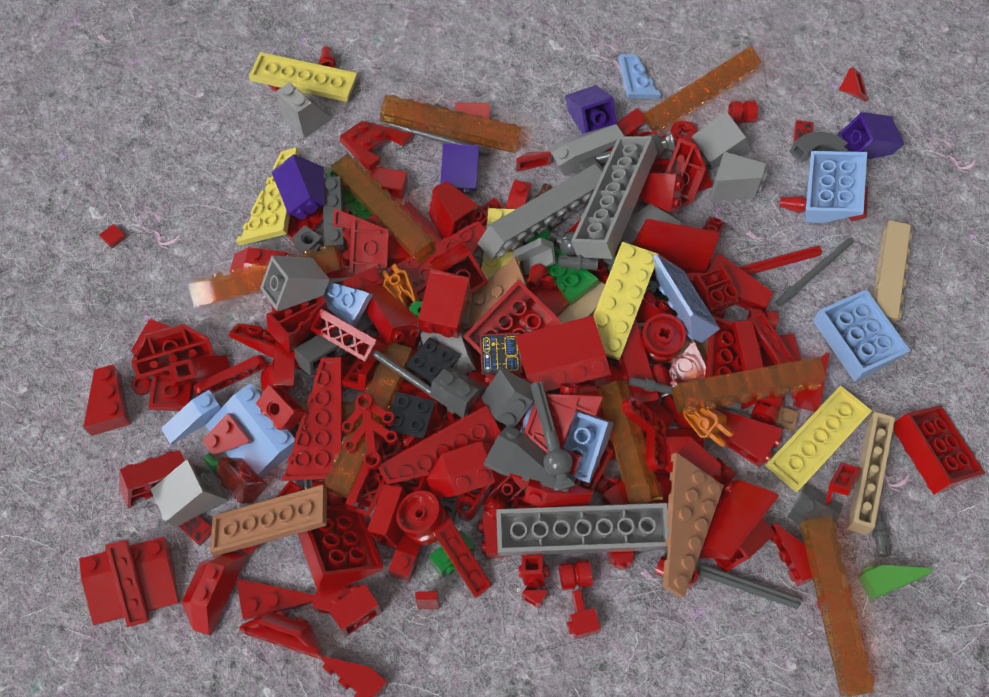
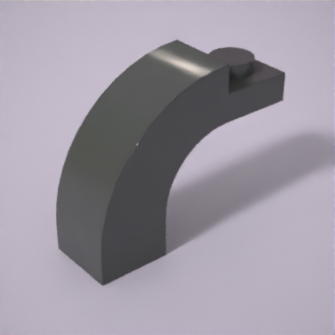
M811 132L797 139L789 152L803 163L811 157V151H849L845 148L848 143L842 138L826 132Z

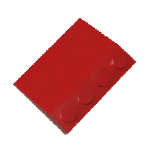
M647 218L631 245L664 256L667 261L681 268L685 273H705L718 242L720 232Z
M518 279L463 337L481 354L480 335L523 334L558 325L561 320Z
M593 315L515 336L526 381L531 384L542 381L545 392L560 388L562 383L576 384L611 375Z
M712 315L720 329L708 338L705 388L717 397L740 402V409L745 410L756 404L758 397L749 398L732 327L733 322ZM757 339L758 346H759V350H760V344H761V343H760V342L758 341V339Z
M942 405L906 413L894 422L893 430L895 436L902 443L905 452L912 459L916 470L921 474L933 495L952 489L985 474Z
M742 480L727 481L722 489L699 558L731 559L779 495L776 492Z
M346 505L327 507V526L298 533L317 592L342 588L384 569L373 539L367 532L368 527L363 515L347 510Z
M165 537L130 545L147 611L179 604L171 544ZM107 551L79 558L81 580L92 624L95 626L124 618Z

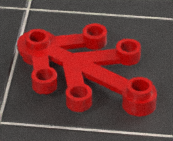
M362 393L355 401V411L348 420L342 423V430L346 434H352L356 428L354 424L362 415L363 422L350 440L344 443V448L350 454L355 453L358 450V442L365 434L368 452L365 454L363 461L369 469L375 470L381 466L382 458L376 451L374 432L384 437L390 445L398 442V435L394 431H389L373 421L371 412L381 417L388 426L393 425L396 418L392 412H386L377 406L373 395ZM368 401L369 404L364 407V402ZM392 416V419L386 421V417ZM347 425H352L349 430L345 429ZM395 435L393 440H388L389 436ZM350 444H354L352 449H348ZM377 459V462L372 465L371 461Z

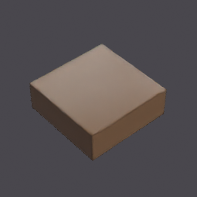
M781 407L774 426L794 432L799 412Z

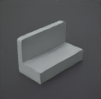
M539 238L513 251V258L524 261L526 275H529L530 268L535 264H543L545 267H548L556 262L553 242L543 238Z

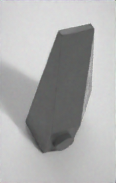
M507 426L498 435L484 461V466L502 475L509 476L511 473L522 476L524 481L533 479L540 481L542 486L555 488L556 477L550 476L544 468L543 461L547 453L527 435ZM568 473V478L575 483L576 478ZM570 488L560 491L568 492Z

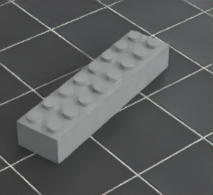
M652 136L618 137L571 240L576 255H581L584 258L613 259L657 155Z
M594 164L496 220L488 226L478 245L492 261L497 257L499 259L502 258L510 249H517L523 241L529 242L535 234L538 233L540 235L545 232L548 226L551 225L553 227L560 222V219L570 217L573 211L576 210L578 212L589 203L602 171Z
M667 503L496 509L498 556L668 549V547H665L666 538H669Z

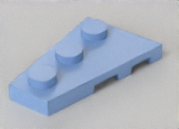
M620 54L618 60L627 99H659L661 93L653 86V80L646 75V69L637 55Z
M329 282L322 297L327 300V308L331 312L356 327L373 294Z

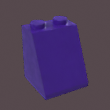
M597 85L565 95L567 110L582 134L617 124L613 96Z
M860 112L838 134L840 138L848 143L845 148L849 152H867V159L893 155L904 145L892 116Z
M443 143L440 184L447 181L465 194H472L473 191H477L480 159L479 145Z
M293 154L272 171L273 178L289 215L304 220L325 204L323 166Z

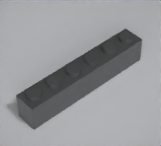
M364 310L356 328L375 337L380 333ZM339 328L332 330L333 338L340 336ZM317 335L295 348V362L311 376L317 372L321 358L342 357L349 352L326 338ZM353 336L346 338L347 346L354 344Z

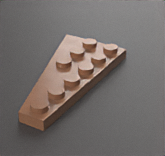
M515 257L488 279V284L474 292L468 324L466 328H463L465 333L480 320L518 279L526 286Z
M674 453L671 455V462H673V472L670 473L672 492L669 494L667 527H669V538H666L665 547H668L667 560L664 561L663 588L678 598H683L686 595L724 485L678 453Z

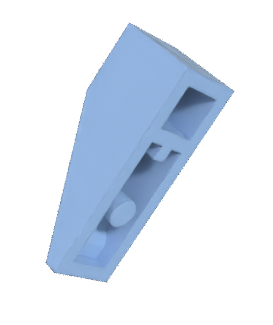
M210 390L192 399L161 429L172 445L206 425L221 408Z

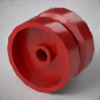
M662 313L654 315L647 320L641 332L647 358L656 363H666L677 357L686 341L685 327L678 318L671 314Z
M419 490L410 493L403 498L396 511V522L413 542L419 545H429L437 542L438 540L431 530L449 518V514L435 495L428 491Z

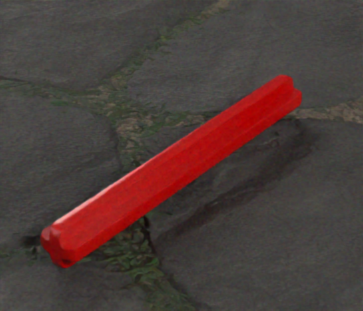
M817 245L739 266V268L751 275L818 257L821 255L822 249Z

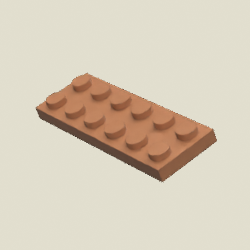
M324 485L213 515L210 553L217 556L327 526V488Z

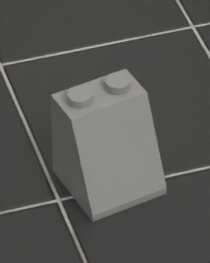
M290 82L276 91L283 119L303 138H306L331 120L316 103Z
M727 112L691 136L703 155L702 158L705 165L710 164L712 169L720 166L724 152L739 156L751 152L745 135Z
M724 152L709 200L754 198L756 192L761 191L768 172L764 171L766 163Z
M649 204L638 209L630 217L623 235L633 243L647 218L682 225V223L654 205Z
M271 256L260 289L275 310L281 311L323 296L330 279L313 258Z
M461 328L458 338H447L441 334L426 333L420 330L423 344L431 337L460 354V358L453 366L455 369L463 374L476 370L471 344L463 337L466 334L463 328Z
M188 459L151 489L154 496L153 500L161 511V518L166 523L178 526L228 500L214 471L207 466Z

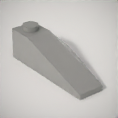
M617 124L563 139L548 148L565 176L575 170L580 161L598 156L614 146L618 137H624Z

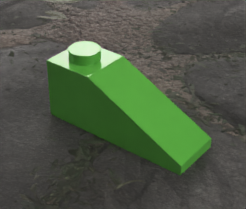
M871 565L862 570L863 574L858 579L872 601L925 578L932 573V570L930 568L881 565L875 568L874 565Z

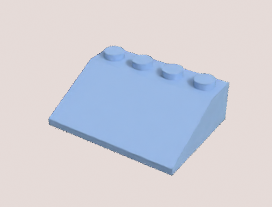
M811 151L805 222L826 223L863 214L867 152Z
M655 254L653 259L660 291L665 296L667 295L669 299L668 304L673 310H676L678 314L676 317L687 328L686 334L691 340L695 339L702 343L720 329L684 270Z
M867 289L820 309L813 319L814 324L854 382L876 373L910 352L908 346Z
M251 383L234 394L205 425L211 431L227 413H232L253 440L251 444H244L237 449L225 452L233 460L235 466L250 485L291 456L295 444V439L288 430H278L273 426V422L269 417L260 412V408L255 404L260 398V394Z
M535 401L527 409L520 431L523 434ZM579 410L577 411L564 449L583 456L577 473L574 476L575 478L588 483L591 482L608 443L614 422Z

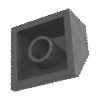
M454 367L444 368L432 381L430 396L464 417L482 396L486 387Z
M502 367L481 397L494 418L511 428L517 425L534 401L530 387L531 383Z
M806 483L787 517L820 537L825 538L832 531L839 518L843 504L835 499L830 504L826 503L827 495Z

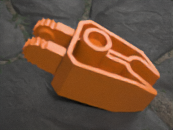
M394 264L392 269L395 274L390 276L386 270L382 272L385 277L383 286L409 309L407 305L408 299L415 302L419 300V297L407 272L399 270L397 265Z
M688 399L687 401L695 409L693 411L689 407H682V412L688 423L700 438H711L718 445L725 446L726 441L718 434L721 430L730 437L734 434L725 424L727 422L726 416L707 403Z

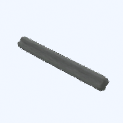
M703 563L698 568V575L795 609L800 607L801 597Z

